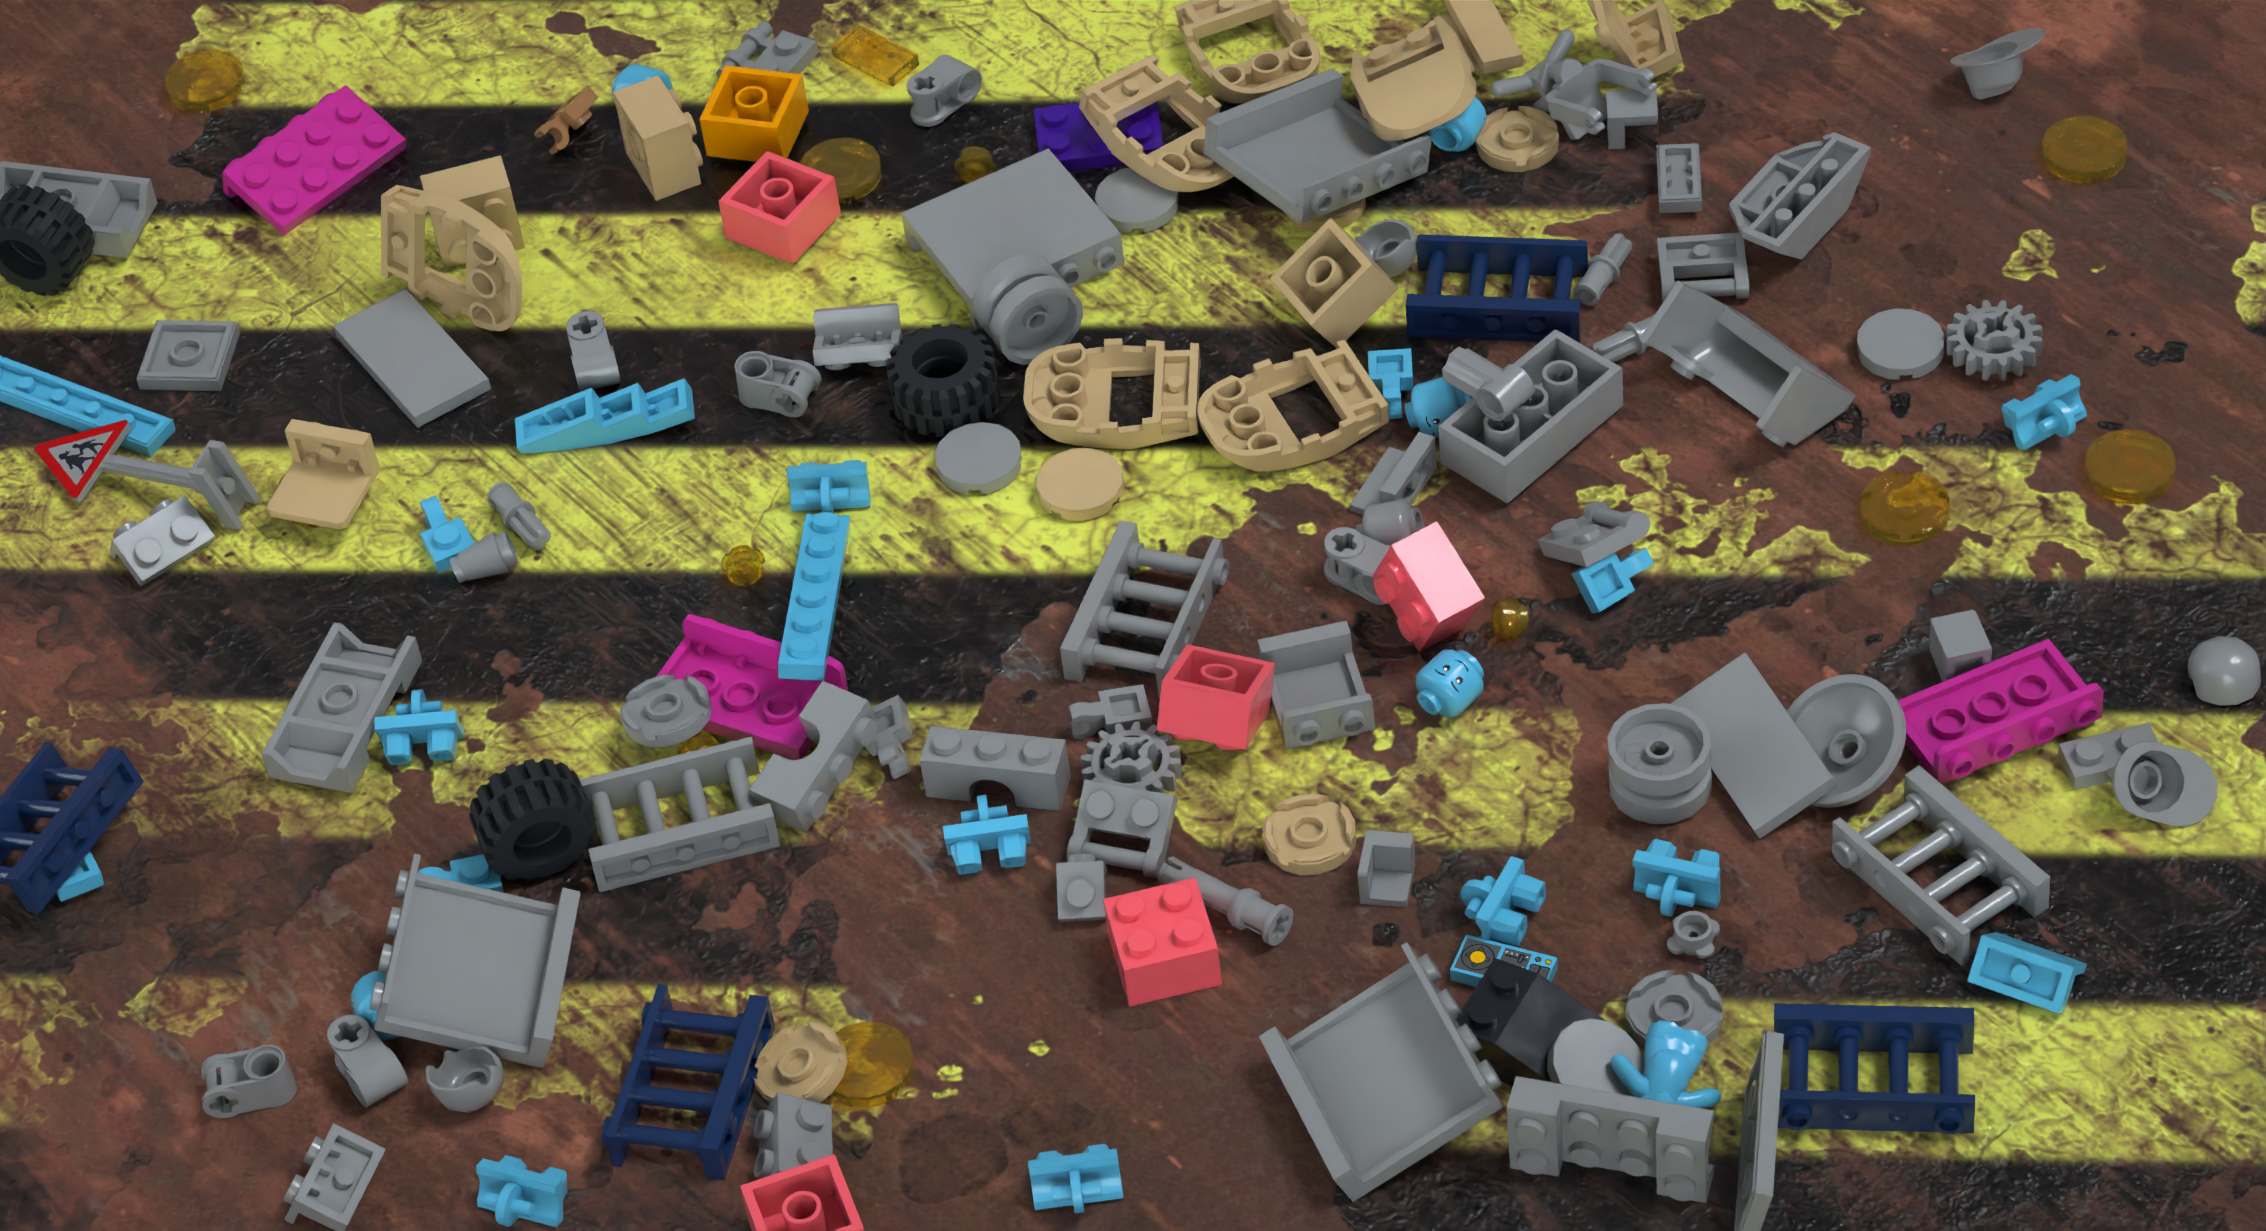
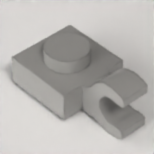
M1143 684L1098 691L1099 702H1078L1069 706L1072 719L1070 727L1073 739L1089 738L1102 727H1105L1106 732L1110 735L1114 734L1115 724L1118 723L1125 730H1131L1135 721L1140 723L1141 730L1144 731L1152 726V716Z
M896 695L872 707L879 724L873 740L865 746L872 756L878 755L883 766L889 764L893 779L911 771L908 758L901 743L913 738L907 705L899 695Z

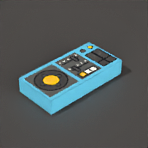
M1466 934L1450 968V979L1454 982L1476 987L1493 959L1497 958L1536 972L1552 983L1558 969V959L1554 956Z

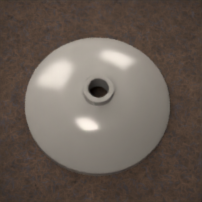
M1857 674L1830 677L1803 692L1787 710L1790 717L1838 784L1837 787L1811 804L1813 806L1823 808L1841 807L1865 798L1887 780L1902 755L1906 740V720L1902 706L1887 687L1873 678ZM1857 750L1855 754L1850 757L1851 753Z

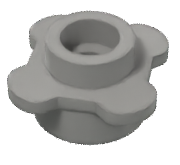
M1699 911L1685 912L1673 920L1674 934L1673 937L1667 940V948L1671 953L1681 954L1684 952L1688 955H1696L1701 959L1709 958L1714 954L1713 939L1720 933V925L1717 921L1710 919L1706 914Z

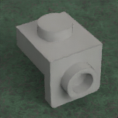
M1073 854L1067 856V862L1056 863L1058 920L1060 922L1106 920L1103 899L1106 898L1105 877H1107V867L1104 861H1096L1094 854Z

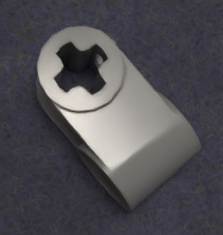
M943 54L939 56L932 64L911 76L907 81V91L913 99V107L910 111L912 121L922 127H931L942 123L946 117L977 96L982 85L981 72L950 55Z
M583 311L573 315L566 324V330L572 351L570 356L579 392L591 387L594 390L621 383L614 350L610 346L601 315L592 311Z
M751 351L742 354L735 361L734 365L738 396L744 406L777 412L788 417H799L805 413L808 407L807 398L821 383L819 371L810 363L768 355L761 351Z
M1339 527L1333 529L1324 539V549L1328 555L1324 563V576L1333 585L1356 593L1371 603L1383 605L1385 603L1381 601L1375 591L1374 578L1372 576L1390 548V545H1385L1363 535L1353 528Z
M345 1015L331 1023L327 1031V1039L335 1052V1064L359 1102L365 1108L408 1084L407 1075L398 1058L389 1047L383 1044L364 1018L357 1015Z
M262 1045L254 1049L229 1054H216L208 1057L201 1065V1076L206 1082V1092L202 1097V1108L206 1114L212 1117L230 1118L250 1111L277 1108L291 1101L297 1092L298 1086L284 1051L275 1045ZM218 1068H221V1074L217 1072ZM225 1097L230 1100L228 1104L225 1103Z

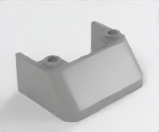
M1679 280L1639 338L1643 343L1674 359L1670 367L1689 380H1692L1695 375L1708 380L1760 419L1756 425L1763 430L1762 434L1783 448L1787 442L1797 445L1844 413L1856 397L1850 390L1740 312Z

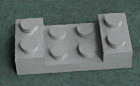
M7 161L0 162V199L9 189L13 187L19 188L21 185H28L33 189L37 186L44 188L49 193L54 192L64 201L71 203L74 209L86 219L85 223L91 227L93 232L91 237L95 240L92 254L127 258L158 203L151 179Z
M334 622L261 753L269 778L352 793L370 760L366 747L375 732L374 717H382L385 714L396 692L406 693L422 663L416 637L407 635L396 649L362 643L343 624Z
M1515 1077L1506 1107L1510 1168L1522 1170L1533 1175L1546 1174L1559 1177L1563 1161L1587 1168L1599 1167L1622 1171L1632 1176L1656 1177L1658 1195L1669 1196L1679 1201L1707 1202L1715 1171L1714 1165L1708 1164V1149L1714 1110Z

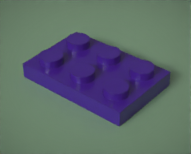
M1157 101L1118 121L1117 128L1127 139L1132 136L1143 146L1144 154L1147 155L1163 146ZM1080 103L1034 108L1039 152L1049 148L1068 172L1126 165L1108 149L1080 110Z

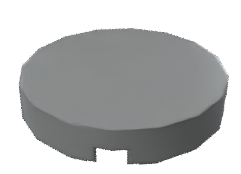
M1125 168L1107 176L1099 184L1095 194V203L1119 232L1133 233L1132 229L1143 228V232H1149L1167 224L1177 213L1179 196L1178 192L1164 189L1142 177L1131 168Z
M1897 308L1878 312L1866 319L1858 330L1857 350L1859 352V359L1862 365L1870 372L1887 379L1900 380V375L1906 376L1911 374L1912 379L1923 377L1936 369L1943 359L1945 335L1940 324L1922 312L1913 309Z
M979 422L963 425L950 431L939 442L935 451L938 477L946 487L958 493L969 494V490H980L981 494L993 493L1009 485L1018 476L1021 469L1020 441L1012 431L999 424Z
M674 674L660 675L645 680L629 692L625 697L627 703L624 708L621 706L619 714L627 737L639 745L652 748L669 747L687 741L699 733L711 717L712 704L705 685L695 677L686 675V680L675 679Z
M1675 970L1660 971L1644 977L1631 989L1626 1005V1026L1634 1041L1643 1048L1645 1047V1039L1649 1027L1652 1023L1660 1020L1674 1022L1682 1029L1698 1031L1706 1036L1709 1045L1717 1038L1723 1025L1722 998L1714 985L1698 974L1687 972V976L1682 974L1675 975Z
M1590 1018L1575 1021L1559 1033L1548 1052L1547 1071L1553 1083L1635 1097L1613 1071L1610 1061L1613 1055L1622 1054L1632 1062L1642 1075L1645 1064L1638 1045L1626 1031L1609 1021Z

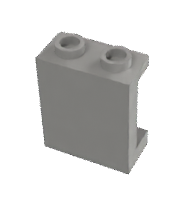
M1347 620L1258 640L1260 660L1275 663L1271 705L1285 749L1312 745L1317 742L1375 730L1373 700L1371 695L1365 691L1353 655L1351 632Z

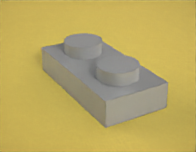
M2145 723L2059 743L2058 757L2073 789L2077 790L2111 782L2112 778L2107 775L2108 769L2115 767L2120 755L2129 746L2141 741L2159 742L2150 724Z

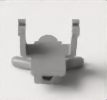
M1563 30L1558 35L1544 60L1522 76L1494 81L1491 85V92L1494 96L1501 97L1537 89L1541 98L1532 105L1533 108L1549 112L1551 119L1562 122L1569 138L1577 140L1586 133L1596 135L1605 128L1602 121L1607 118L1606 102L1598 89L1597 83L1607 81L1637 90L1644 95L1653 92L1657 88V84L1655 82L1649 83L1655 75L1647 68L1637 69L1604 58L1595 59L1583 65L1575 59H1564L1575 40V35L1571 30Z

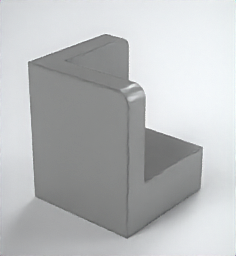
M1633 89L1606 90L1609 150L1625 149V126L1655 125L1657 123L1656 89L1648 95Z
M1968 610L1930 618L1929 649L1942 682L1991 662L1992 647L1976 611Z
M1366 830L1358 868L1360 904L1402 908L1408 905L1416 866L1413 834Z

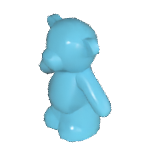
M1660 1020L1652 1023L1645 1039V1068L1643 1075L1639 1073L1626 1056L1615 1054L1611 1058L1610 1063L1613 1071L1635 1097L1703 1109L1713 1107L1721 1100L1720 1091L1709 1087L1692 1092L1685 1091L1691 1077L1700 1066L1708 1047L1706 1036L1696 1030L1682 1029L1670 1021Z

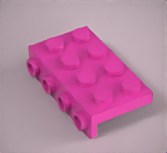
M345 85L335 93L325 95L314 108L304 115L295 116L284 129L274 136H268L261 140L257 147L247 155L231 161L225 170L222 171L223 192L230 198L239 195L282 236H285L405 150L406 138Z
M693 614L687 615L682 622L685 638L657 676L674 674L675 679L686 680V675L695 677L705 685L712 704L710 720L702 730L735 741L752 737L754 747L794 760L802 759L814 742L809 739L798 716L822 681L778 679V661L782 642L757 635L749 630H740L718 623L711 618H702ZM828 656L824 681L848 691L843 664L835 658Z
M2048 638L1898 701L1902 706L1906 720L1905 744L1924 769L1939 783L1944 784L1954 779L1964 778L1971 772L1994 762L2007 760L2012 755L2035 745L2048 743L2053 738L2071 730L2092 724L2095 720L2102 718L2104 691L2097 683L2086 685Z

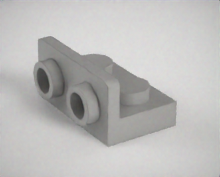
M333 1123L325 1140L318 1136L314 1138L303 1160V1163L311 1166L306 1177L304 1178L298 1174L295 1175L283 1201L291 1204L284 1220L293 1224L298 1213L335 1231H345L386 1149Z

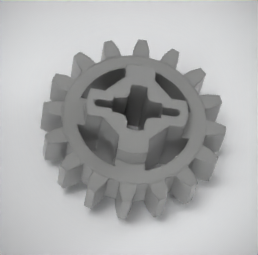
M1983 300L1982 308L1980 309L1968 304L1966 305V315L1955 313L1953 315V324L1947 325L1946 353L1953 356V365L1955 367L1966 365L1965 374L1968 376L1979 371L1982 372V380L1987 381L1991 374H1997L1999 379L2004 381L2006 380L2007 372L2012 371L2015 375L2021 376L2023 375V365L2031 368L2035 366L2036 356H2041L2042 325H2035L2036 316L2033 313L2023 316V306L2021 305L2008 309L2006 300H2001L1997 307H1991L1988 300Z
M1137 721L1133 723L1131 730H1125L1120 723L1115 724L1114 734L1110 735L1101 730L1098 732L1100 743L1088 741L1086 744L1087 754L1081 755L1083 784L1084 779L1159 793H1164V790L1175 792L1177 789L1176 779L1182 777L1179 745H1173L1170 733L1159 736L1158 731H1156L1157 725L1154 724L1146 731L1141 730L1140 723Z

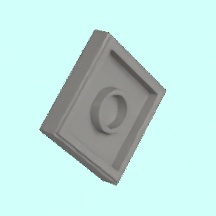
M157 320L136 379L139 389L221 391L240 335L238 322Z

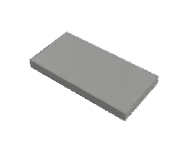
M406 288L333 326L335 335L417 428L491 390L487 376Z
M1746 652L1671 703V705L1684 707L1699 716L1709 729L1711 738V768L1760 839L1838 786L1833 776Z
M1767 1031L1766 1034H1763L1744 1089L1734 1231H1761L1773 1197L1784 1034Z

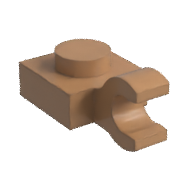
M586 86L571 96L545 124L535 131L534 136L538 139L546 133L552 134L555 144L550 148L549 152L551 155L556 154L565 148L569 142V126L576 130L583 125L592 115L589 107L599 97L589 86Z

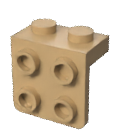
M1588 0L1589 7L1594 17L1598 20V24L1594 26L1597 38L1604 48L1610 46L1613 49V55L1617 63L1637 69L1647 68L1654 73L1655 77L1683 63L1670 9L1663 0H1659L1628 17L1624 16L1613 0Z
M291 419L285 429V434L293 463L267 504L269 515L275 518L327 528L344 529L350 523L380 471L371 434L354 429L350 430L323 425L317 422Z

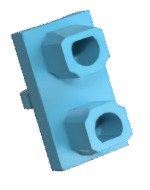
M2070 374L2057 382L2049 379L2038 385L2034 395L2025 400L2019 401L2014 398L2002 405L2001 410L2004 424L2013 431L2017 448L2025 451L2054 434L2065 438L2075 432L2076 422L2087 416L2086 409L2079 395L2081 385L2079 377Z
M848 460L843 463L820 465L814 462L801 463L800 466H788L787 468L792 512L822 510L823 512L834 513V509L870 507L871 496L867 462Z
M422 689L412 691L411 703L397 704L396 715L374 717L375 732L382 742L385 757L390 765H403L412 762V744L427 743L430 760H454L457 740L464 739V725L460 724L457 711H443L442 701L426 702Z
M986 795L977 796L978 809L961 812V824L943 826L948 856L952 855L957 872L960 875L977 873L983 870L980 851L998 849L1001 867L1011 868L1026 864V844H1031L1027 814L1008 817L1007 805L988 808Z
M1654 839L1646 852L1636 850L1633 858V866L1635 868L1633 891L1645 893L1647 898L1660 900L1661 915L1672 917L1677 904L1693 907L1695 904L1717 909L1721 899L1720 863L1717 852L1700 849L1695 851L1692 861L1677 858V847L1671 842Z
M1511 856L1497 881L1492 876H1485L1482 881L1476 879L1468 880L1461 889L1460 897L1467 906L1465 915L1470 919H1475L1476 924L1481 929L1482 934L1479 938L1519 946L1528 927L1527 915L1514 912L1516 907H1520L1535 913L1539 912L1546 898L1545 882L1525 875L1524 860Z
M1106 1144L1088 1146L1083 1153L1065 1156L1056 1150L1040 1152L1036 1160L1028 1161L1035 1210L1073 1205L1074 1212L1077 1214L1085 1212V1203L1123 1198L1117 1149H1109Z
M505 1155L499 1162L483 1158L476 1165V1173L480 1181L477 1207L495 1211L498 1224L512 1226L519 1217L557 1228L563 1221V1199L568 1192L567 1173L565 1170L549 1167L542 1173L527 1170V1165L521 1159Z

